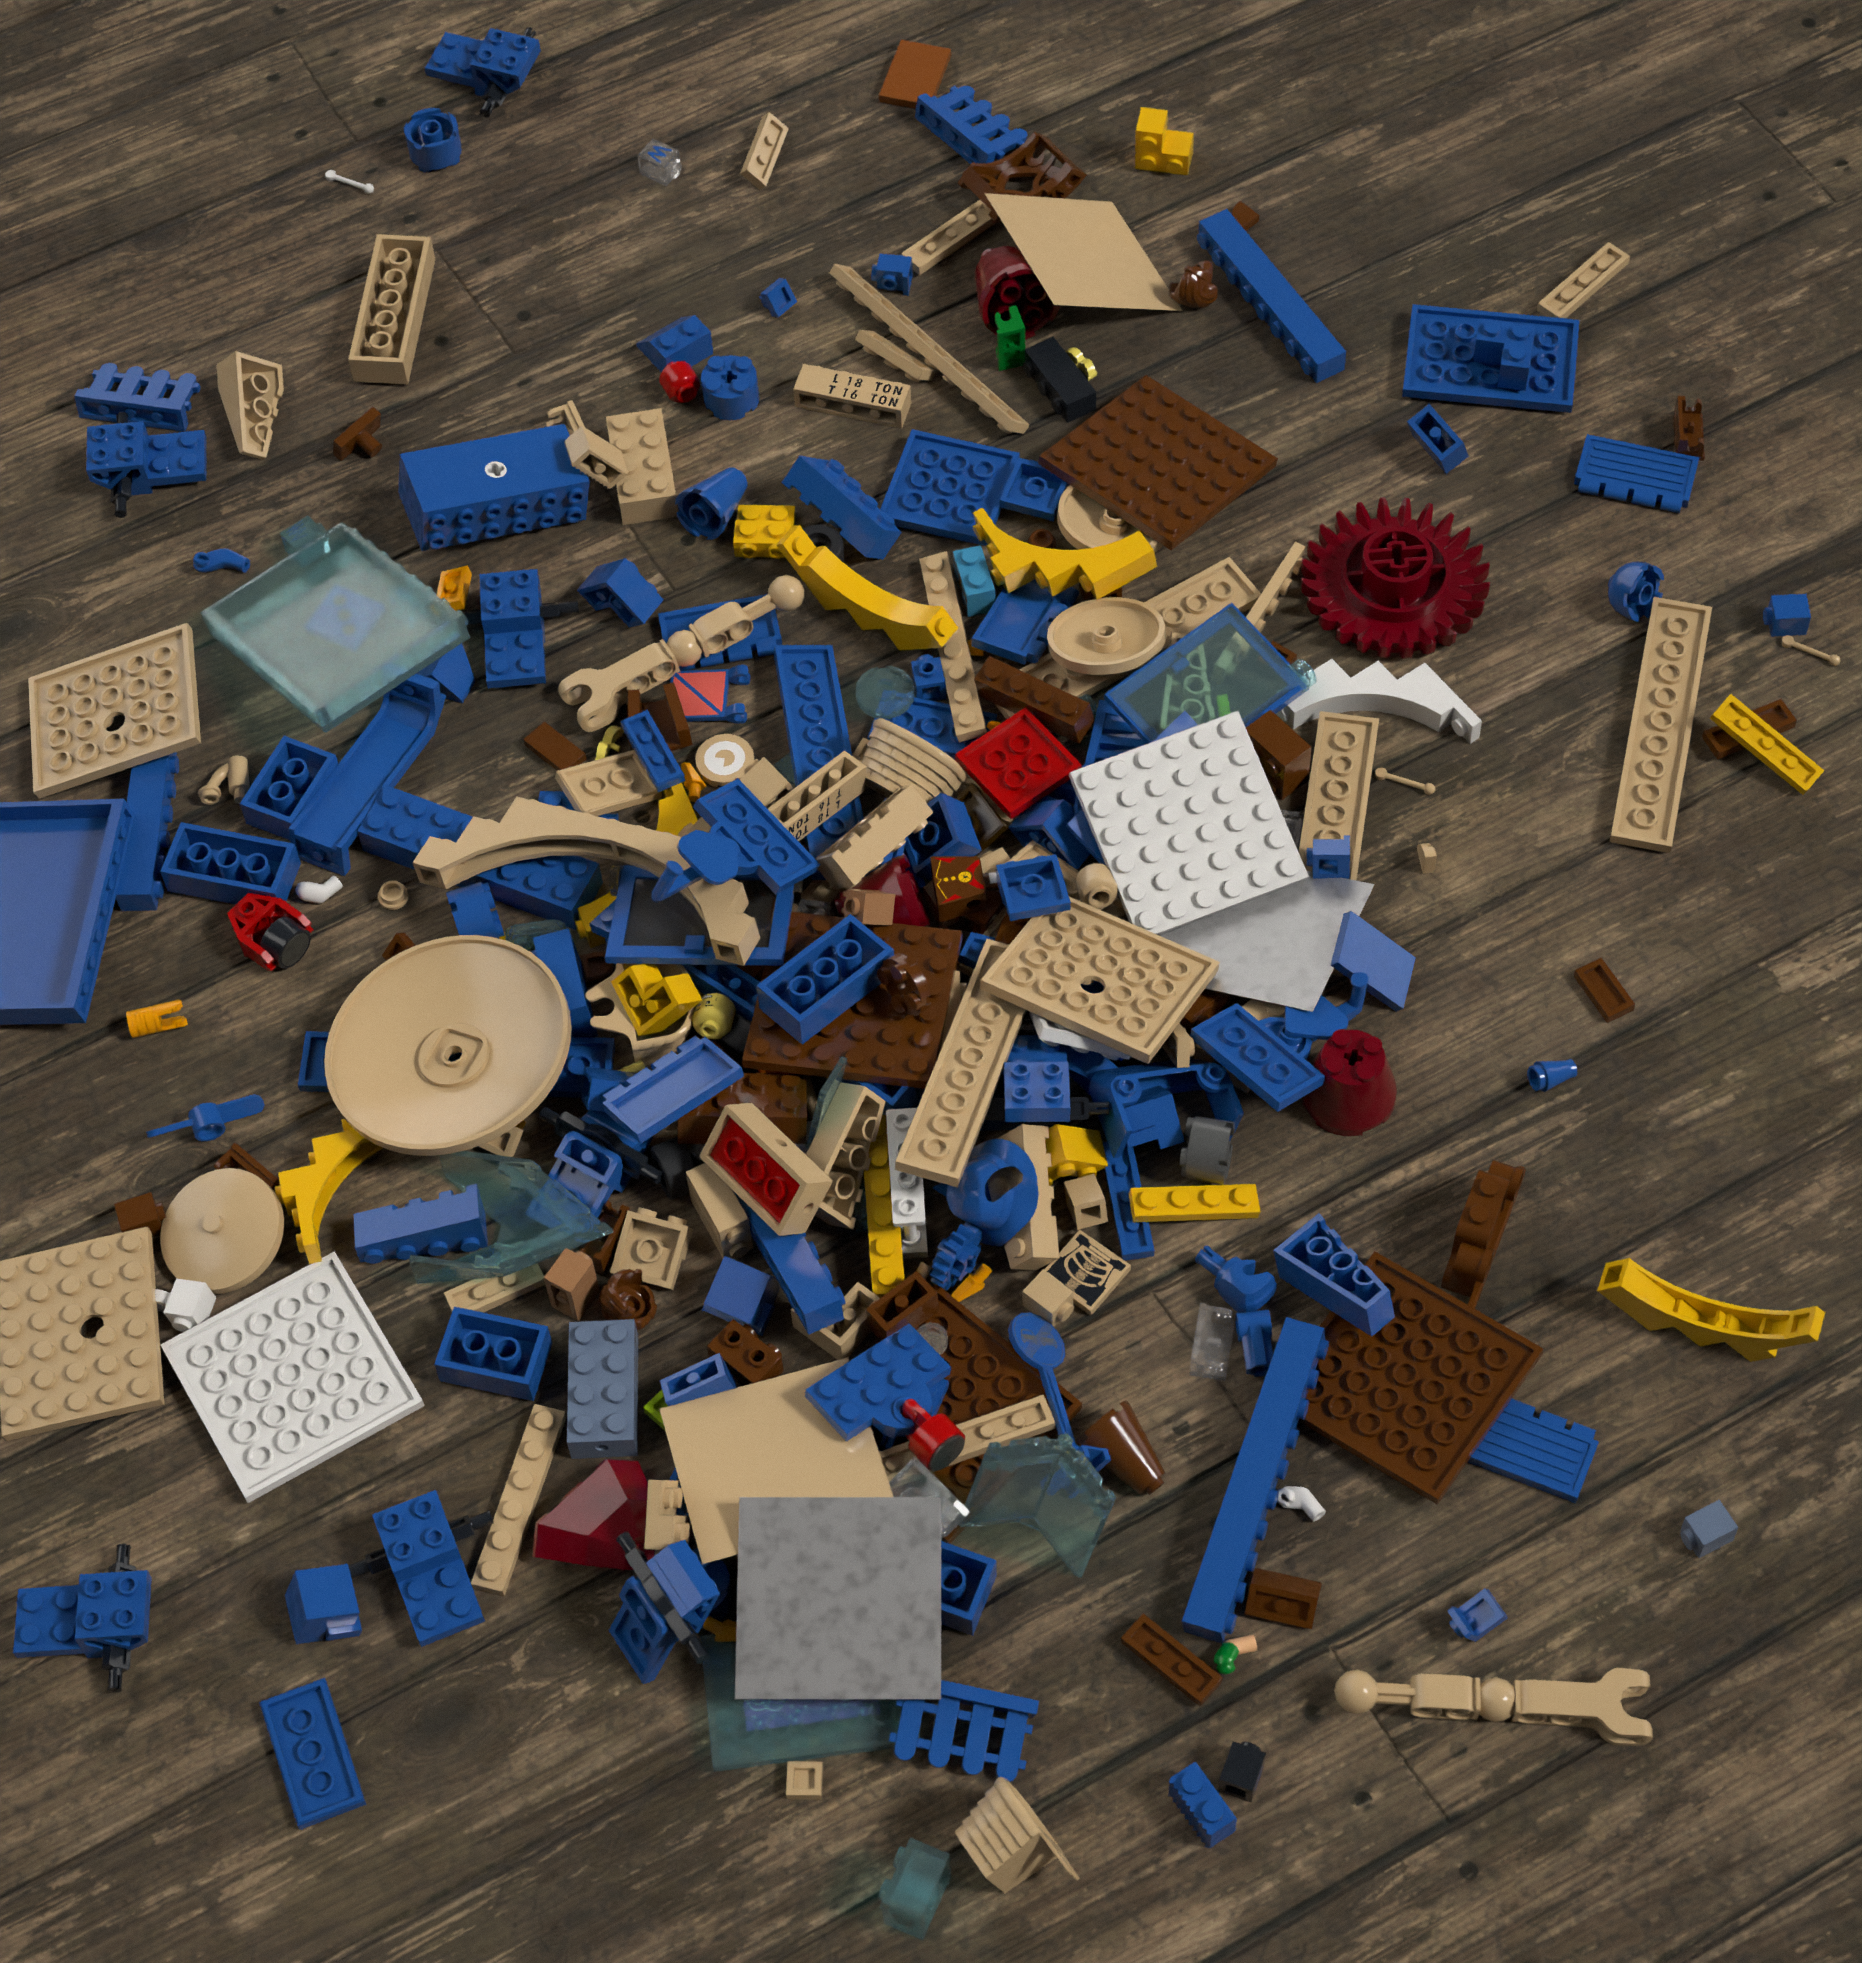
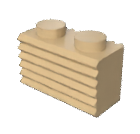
M584 426L579 427L565 440V446L572 467L575 466L576 469H580V472L583 471L588 477L591 476L592 479L599 481L603 486H607V489L612 488L628 474L629 470H627L625 465L626 462H624L625 459L621 454L622 451Z

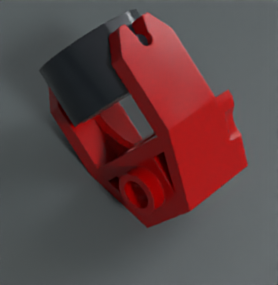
M247 893L227 913L244 956L249 957L265 970L272 972L277 967L276 965L280 968L288 969L298 963L309 948L311 942L310 933L314 931L310 926L311 922L300 911L281 898Z

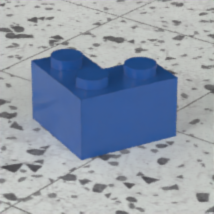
M1480 318L1473 362L1501 365L1497 387L1525 391L1536 326Z
M626 558L597 566L577 589L595 611L611 607L629 628L644 624L663 601L662 597L657 593L656 587L646 581L638 572L637 566Z
M1064 799L1036 802L1021 812L1008 827L1023 847L1034 840L1051 853L1057 854V857L1075 869H1078L1090 855V852L1065 826L1076 814L1074 808Z

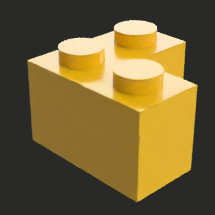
M1141 107L1135 136V169L1188 176L1193 154L1194 133L1167 130L1168 110Z
M656 964L630 966L611 981L638 1036L664 1031L702 1001L689 973L663 978Z
M1060 1124L1049 1128V1138L1045 1139L1046 1153L1051 1154L1052 1167H1048L1049 1186L1053 1184L1052 1181L1060 1177L1074 1176L1080 1178L1092 1174L1096 1176L1098 1171L1108 1166L1100 1131Z

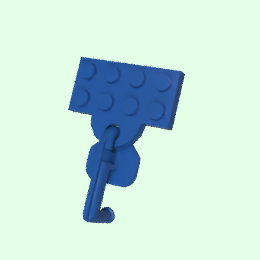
M736 779L697 799L693 808L711 826L709 832L692 831L679 840L677 844L678 852L691 867L683 871V868L677 862L668 861L666 863L667 867L652 891L651 898L655 903L663 901L701 879L710 884L721 885L733 879L736 875L755 873L776 895L814 874L821 864L739 779Z
M1364 972L1354 973L1350 979L1353 985L1350 1000L1338 1007L1321 995L1313 1012L1285 1006V1018L1268 1017L1258 1021L1236 1003L1192 1028L1190 1037L1278 1112L1324 1084L1325 1075L1307 1061L1312 1042L1317 1039L1328 1040L1336 1030L1347 1029L1348 1021L1362 1011L1369 976Z

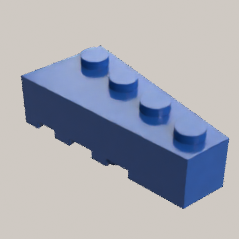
M799 455L781 483L788 489L793 487L802 494L799 499L806 505L811 504L821 510L822 514L820 517L826 523L836 528H841L842 530L839 534L865 557L884 559L902 533L894 525V519L877 507V501L860 489L861 484L844 472L845 468L840 462L834 459L829 461Z
M477 1184L466 1186V1192L453 1195L452 1190L439 1193V1199L432 1201H423L421 1198L409 1200L403 1208L398 1209L395 1205H388L354 1214L355 1250L360 1263L375 1264L394 1258L408 1260L415 1256L427 1254L441 1256L447 1252L460 1250L474 1252L479 1248L488 1247L486 1213Z
M1320 1213L1273 1250L1278 1275L1281 1279L1371 1337L1395 1318L1390 1290L1367 1265L1364 1266L1358 1260V1255L1351 1248L1348 1249L1341 1241L1340 1235L1326 1225L1325 1219Z

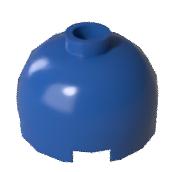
M1640 561L1626 563L1620 567L1608 582V597L1612 608L1620 615L1635 622H1639L1643 615L1647 618L1650 617L1653 598H1662L1663 593L1658 591L1660 580H1664L1662 570L1655 565Z

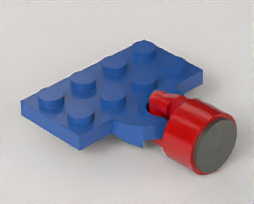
M910 1323L805 1389L806 1399L846 1442L872 1425L882 1434L895 1439V1436L905 1435L910 1440L908 1444L909 1450L929 1471L940 1470L948 1466L958 1457L965 1445V1434L946 1414L931 1416L933 1402L932 1393L928 1388L950 1375L951 1366Z

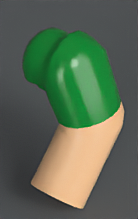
M1254 1634L1228 1639L1222 1643L1214 1655V1663L1217 1664L1218 1673L1230 1674L1234 1672L1235 1665L1233 1661L1238 1655L1257 1651Z

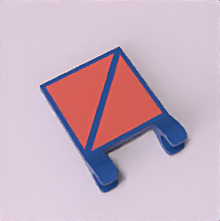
M737 665L730 669L687 670L675 673L671 677L670 683H675L687 722L726 720L737 724L745 723L747 721L745 705L743 703H735L727 706L729 682L738 685H748L750 683L751 676L748 673V666Z

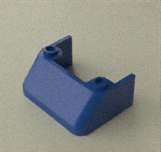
M1190 1057L1189 1067L1177 1068L1172 1060L1099 1070L1092 1076L1088 1087L1093 1102L1109 1101V1107H1097L1096 1109H1109V1115H1098L1113 1158H1120L1132 1132L1124 1106L1137 1103L1142 1090L1158 1085L1172 1094L1204 1089L1215 1119L1234 1122L1235 1131L1244 1115L1227 1070L1219 1064Z

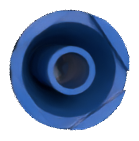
M730 467L683 490L675 500V505L678 503L679 509L676 514L683 527L696 537L700 535L707 536L706 540H713L719 537L726 528L747 489L748 483L745 475L740 470Z

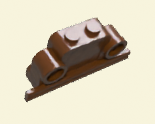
M1493 1160L1488 1172L1479 1170L1459 1220L1441 1288L1470 1297L1468 1305L1474 1309L1477 1306L1523 1182L1526 1169L1522 1166L1514 1167Z

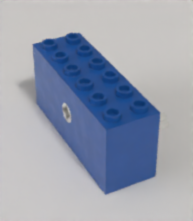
M565 424L400 454L398 493L421 551L440 549L457 544H466L473 541L492 539L499 536L586 520L590 481L587 474H584L583 471L580 472V469H576L575 466L572 467L565 446V440L570 436Z

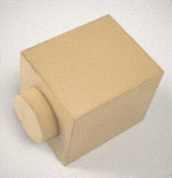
M1095 1174L1064 1182L1066 1204L1077 1230L1108 1222L1105 1197Z
M1044 1269L1022 1291L1023 1306L1033 1314L1047 1320L1053 1327L1060 1320L1064 1322L1074 1310L1073 1291Z

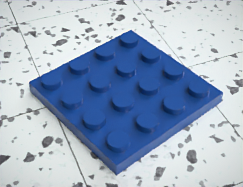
M912 429L880 510L894 519L895 526L986 546L988 545L986 541H980L972 526L976 524L973 512L983 507L996 525L1002 509L999 500L1018 457L1020 458V453Z

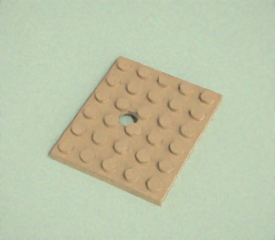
M188 623L28 678L33 793L39 799L201 744L193 631ZM115 716H125L124 724L118 730L112 732L106 730V728L112 725Z
M1069 897L1071 910L1032 917L980 981V989L1149 1064L1216 975L1220 962ZM1094 981H1098L1104 986V989L1100 993H1089L1081 987V984L1089 985Z
M148 1227L0 1261V1412L2 1437L6 1441L165 1405L157 1302L155 1301L156 1283L152 1232ZM92 1317L103 1319L104 1326L97 1331L95 1337L85 1338L81 1335V1327L86 1320Z

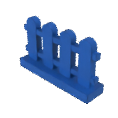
M953 86L950 88L949 93L939 98L936 96L930 97L926 93L917 97L915 118L970 164L972 162L981 164L991 163L995 159L1000 160L1005 157L1006 153L1015 148L1018 149L1027 140V132L1025 130L1017 128L1010 131L1008 129L1010 121L1008 116L998 114L993 117L990 115L992 104L989 101L980 100L974 102L975 91L970 86H962L960 88ZM963 105L965 106V108H963V109H961V110H959V111H957V112H954V111H953V110H955V109H957V108H959V107H961V106H963ZM979 120H983V122L975 126H971V124ZM997 134L1001 135L1000 137L992 141L988 140L989 138Z
M106 363L101 366L100 370L93 371L94 381L91 387L84 388V390L78 389L74 397L80 418L117 422L116 414L125 412L128 414V423L144 421L145 426L185 431L188 426L186 411H190L192 407L190 399L193 393H199L201 388L200 383H197L196 376L192 373L181 375L179 380H171L170 373L167 370H158L152 377L144 376V371L139 366L129 368L126 374L118 373L116 364ZM114 382L120 383L116 392L110 391ZM140 386H147L143 395H137ZM167 389L173 390L169 399L163 398Z
M941 1680V1699L938 1700V1705L925 1703V1699H896L895 1706L902 1709L897 1733L890 1732L888 1742L895 1743L894 1755L900 1761L910 1760L914 1756L916 1748L929 1750L928 1762L934 1768L944 1767L948 1763L950 1755L963 1757L962 1769L968 1775H977L983 1769L984 1762L997 1765V1778L1003 1777L1011 1782L1016 1778L1018 1769L1025 1770L1027 1761L1020 1760L1024 1735H1031L1033 1725L1027 1724V1719L1037 1715L1039 1701ZM960 1703L973 1706L972 1712L959 1710ZM994 1710L1006 1713V1718L993 1717ZM923 1712L936 1715L931 1741L918 1738ZM957 1720L969 1722L965 1748L952 1745ZM991 1727L1003 1729L999 1755L986 1752Z

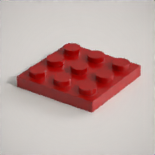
M1026 707L955 754V761L1010 819H1013L1069 781L1070 772L1082 768L1079 761Z

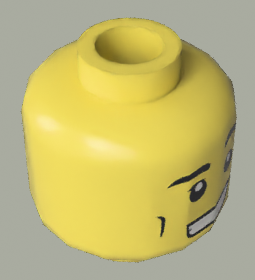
M706 994L701 997L702 1001L696 1005L692 1017V1025L695 1031L703 1037L713 1040L721 1039L732 1029L736 1008L734 1003L723 994Z

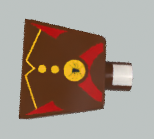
M977 856L930 857L939 922L984 910L987 907L986 892L999 890L996 872L983 873L981 860Z

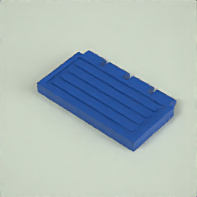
M1587 434L1574 484L1579 485L1578 492L1598 496L1599 490H1604L1603 497L1626 502L1627 496H1632L1633 504L1654 508L1656 502H1661L1660 509L1680 513L1681 507L1687 508L1699 457Z
M1036 579L1009 594L1003 588L973 635L971 646L1024 665L1027 661L1037 663L1046 650V646H1048L1047 632L1050 624L1060 613L1072 607L1079 596V591L1076 588L1070 587L1052 597L1047 588H1040Z
M767 594L658 613L662 638L667 644L669 637L675 632L682 630L690 631L688 625H693L697 619L726 603L737 602L743 608ZM775 609L753 620V630L743 640L718 653L709 654L707 658L702 653L698 660L700 661V666L707 667L724 664L723 656H728L729 662L752 659V651L756 650L758 657L774 655L775 645H782ZM695 664L686 667L679 666L680 671L695 669Z
M694 1036L676 1048L678 1054L670 1051L651 1064L652 1071L645 1067L625 1080L626 1088L619 1084L601 1096L603 1100L602 1105L605 1113L641 1144L744 1077L742 1067L707 1037L700 1040Z
M1511 1399L1468 1463L1576 1503L1598 1447L1599 1441L1593 1439L1596 1430L1576 1422L1573 1423L1571 1430H1567L1565 1426L1568 1419L1544 1410L1541 1411L1539 1419L1535 1418L1533 1415L1536 1407Z

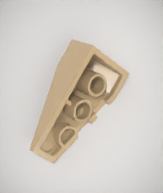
M235 351L217 364L218 390L239 453L264 460L267 457L273 433L271 429L273 419L278 414V409H276L277 403L282 397L284 390L282 365Z

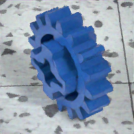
M965 1222L964 1225H959L957 1232L953 1231L949 1237L943 1238L937 1247L936 1257L932 1261L934 1270L930 1274L932 1277L931 1282L942 1289L948 1290L950 1286L952 1288L955 1286L957 1280L961 1281L966 1274H970L976 1266L975 1262L981 1252V1245L979 1243L983 1239L981 1235L983 1231Z

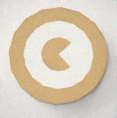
M732 734L715 735L707 739L698 748L695 756L697 773L704 782L713 787H718V785L724 786L734 781L735 778L741 779L746 774L744 772L745 768L754 760L753 749L740 736Z

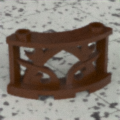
M1033 132L1018 149L998 161L983 164L972 162L965 169L957 184L962 188L970 189L991 210L988 215L994 221L1003 223L984 193L1065 199L1077 188L1087 174L1062 153L1048 137ZM1047 149L1050 153H1052V156L1048 160V162L1045 165H1043V151ZM1057 159L1063 164L1062 168L1054 166ZM1012 177H1035L1033 190L1030 192L1005 190L1008 180Z

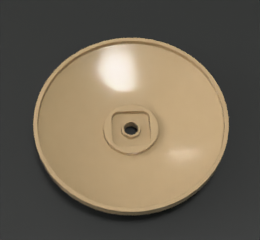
M459 935L439 938L413 946L388 959L368 974L350 993L337 1013L328 1035L324 1059L325 1077L331 1097L343 1118L356 1132L370 1142L391 1151L417 1156H436L461 1152L483 1145L508 1132L526 1119L541 1104L557 1082L566 1062L571 1042L572 1025L567 999L558 980L543 961L530 951L509 941L489 936ZM462 1053L458 1060L448 1061L452 1054Z

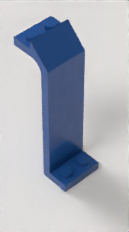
M388 663L381 670L384 696L377 715L288 828L290 843L295 844L300 860L343 876L351 869L348 848L358 836V828L385 785L394 788L434 736L447 696L440 693L438 681Z

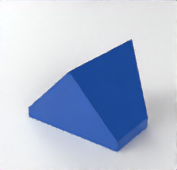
M457 630L422 661L416 674L438 681L440 693L447 695V699L463 704L475 683V678Z

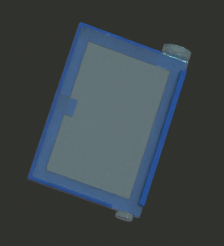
M1231 602L1105 693L1104 699L1145 744H1148L1183 711H1186L1198 725L1239 711L1246 728L1269 710L1275 714L1308 691L1317 682L1314 670L1306 661L1298 659L1290 664Z

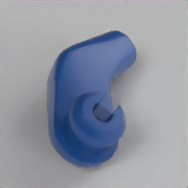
M223 548L208 553H196L193 557V566L201 573L224 568L245 573L250 567V560L230 549Z

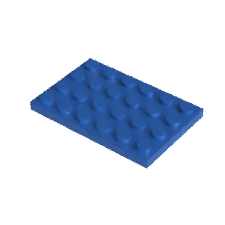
M1412 304L1402 397L1571 413L1580 320ZM1480 318L1536 326L1525 391L1497 387L1501 365L1473 362Z

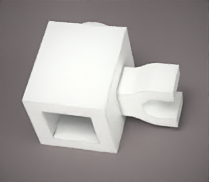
M176 1278L171 1293L155 1289L157 1310L163 1312L172 1323V1327L181 1332H185L209 1319L216 1300V1296L205 1282Z

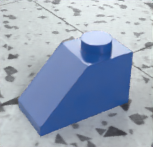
M720 1353L660 1380L665 1402L668 1406L737 1388L735 1378Z

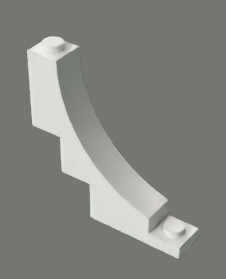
M1330 659L1301 677L1299 680L1309 690L1276 713L1281 720L1286 722L1292 729H1295L1319 718L1320 711L1331 713L1348 711L1384 712L1415 720L1437 732L1452 725L1455 733L1463 736L1470 744L1479 739L1482 720L1426 663H1423L1397 680L1379 661L1350 678L1333 659Z

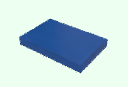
M1354 912L1344 913L1331 966L1349 979L1356 972L1366 973L1369 976L1367 992L1395 1012L1404 1009L1416 957Z

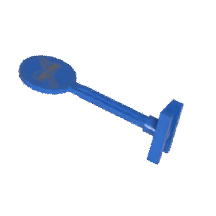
M1020 1313L1010 1322L1008 1328L1009 1340L1017 1354L1029 1365L1038 1369L1063 1448L1061 1451L1063 1462L1043 1480L1046 1492L1052 1493L1058 1486H1065L1067 1495H1073L1108 1464L1111 1458L1106 1448L1076 1445L1053 1371L1064 1360L1066 1354L1064 1342L1053 1325L1041 1316L1033 1313Z

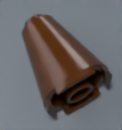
M1125 1400L1120 1403L1124 1409L1116 1412L1112 1408L1084 1432L1088 1439L1084 1442L1078 1438L1076 1445L1108 1449L1111 1461L1104 1467L1137 1493L1142 1494L1146 1491L1151 1495L1165 1483L1161 1479L1165 1471L1131 1405Z

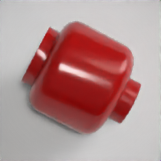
M685 361L668 363L659 377L663 390L668 398L674 402L685 403L691 401L696 397L700 388L698 376L691 365Z

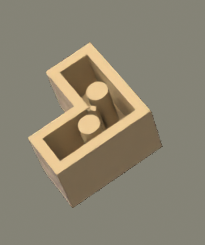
M859 1282L844 1296L846 1304L842 1306L844 1320L808 1335L793 1307L791 1309L793 1327L837 1360L848 1358L872 1332L867 1324L866 1308L880 1299V1297Z

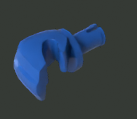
M1208 1245L1204 1246L1203 1250L1201 1249L1195 1258L1197 1264H1200L1216 1276L1214 1287L1218 1290L1219 1295L1238 1313L1257 1311L1273 1297L1277 1289L1274 1276L1269 1272L1254 1275L1255 1260H1241L1238 1257H1233L1227 1261Z

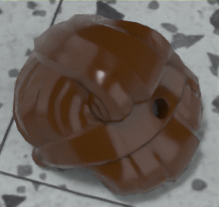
M1205 260L1196 263L1195 266H1185V273L1182 275L1180 282H1171L1169 284V296L1176 303L1190 308L1210 306L1217 299L1218 294L1217 286L1211 283L1213 278L1212 263Z
M632 1269L620 1270L613 1274L607 1284L603 1286L599 1302L605 1319H635L637 1330L643 1329L654 1319L657 1304L655 1303L652 1290L648 1286L640 1285L643 1274L641 1269H636L635 1271Z

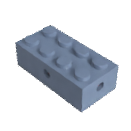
M635 1319L569 1322L567 1445L571 1459L638 1456V1332Z

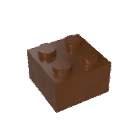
M1269 710L1246 727L1271 789L1276 796L1283 800L1308 781L1312 747L1273 711Z

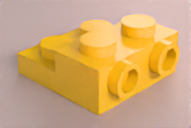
M738 505L733 540L735 557L785 558L776 544L795 525V506Z

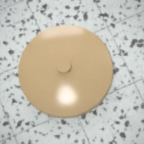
M1071 485L1065 489L1059 500L1057 511L1059 529L1065 539L1078 550L1107 545L1139 531V529ZM1140 531L1154 549V553L1161 549L1162 544Z
M1107 597L1084 601L1064 610L1050 624L1047 639L1052 658L1061 666L1083 674L1109 675L1138 668L1152 660L1162 650L1166 640L1163 617L1152 606L1134 599Z
M234 1168L210 1171L188 1183L173 1199L166 1211V1217L163 1219L161 1226L160 1245L163 1259L177 1279L205 1282L213 1294L235 1291L258 1278L275 1258L284 1232L283 1209L273 1189L253 1173Z

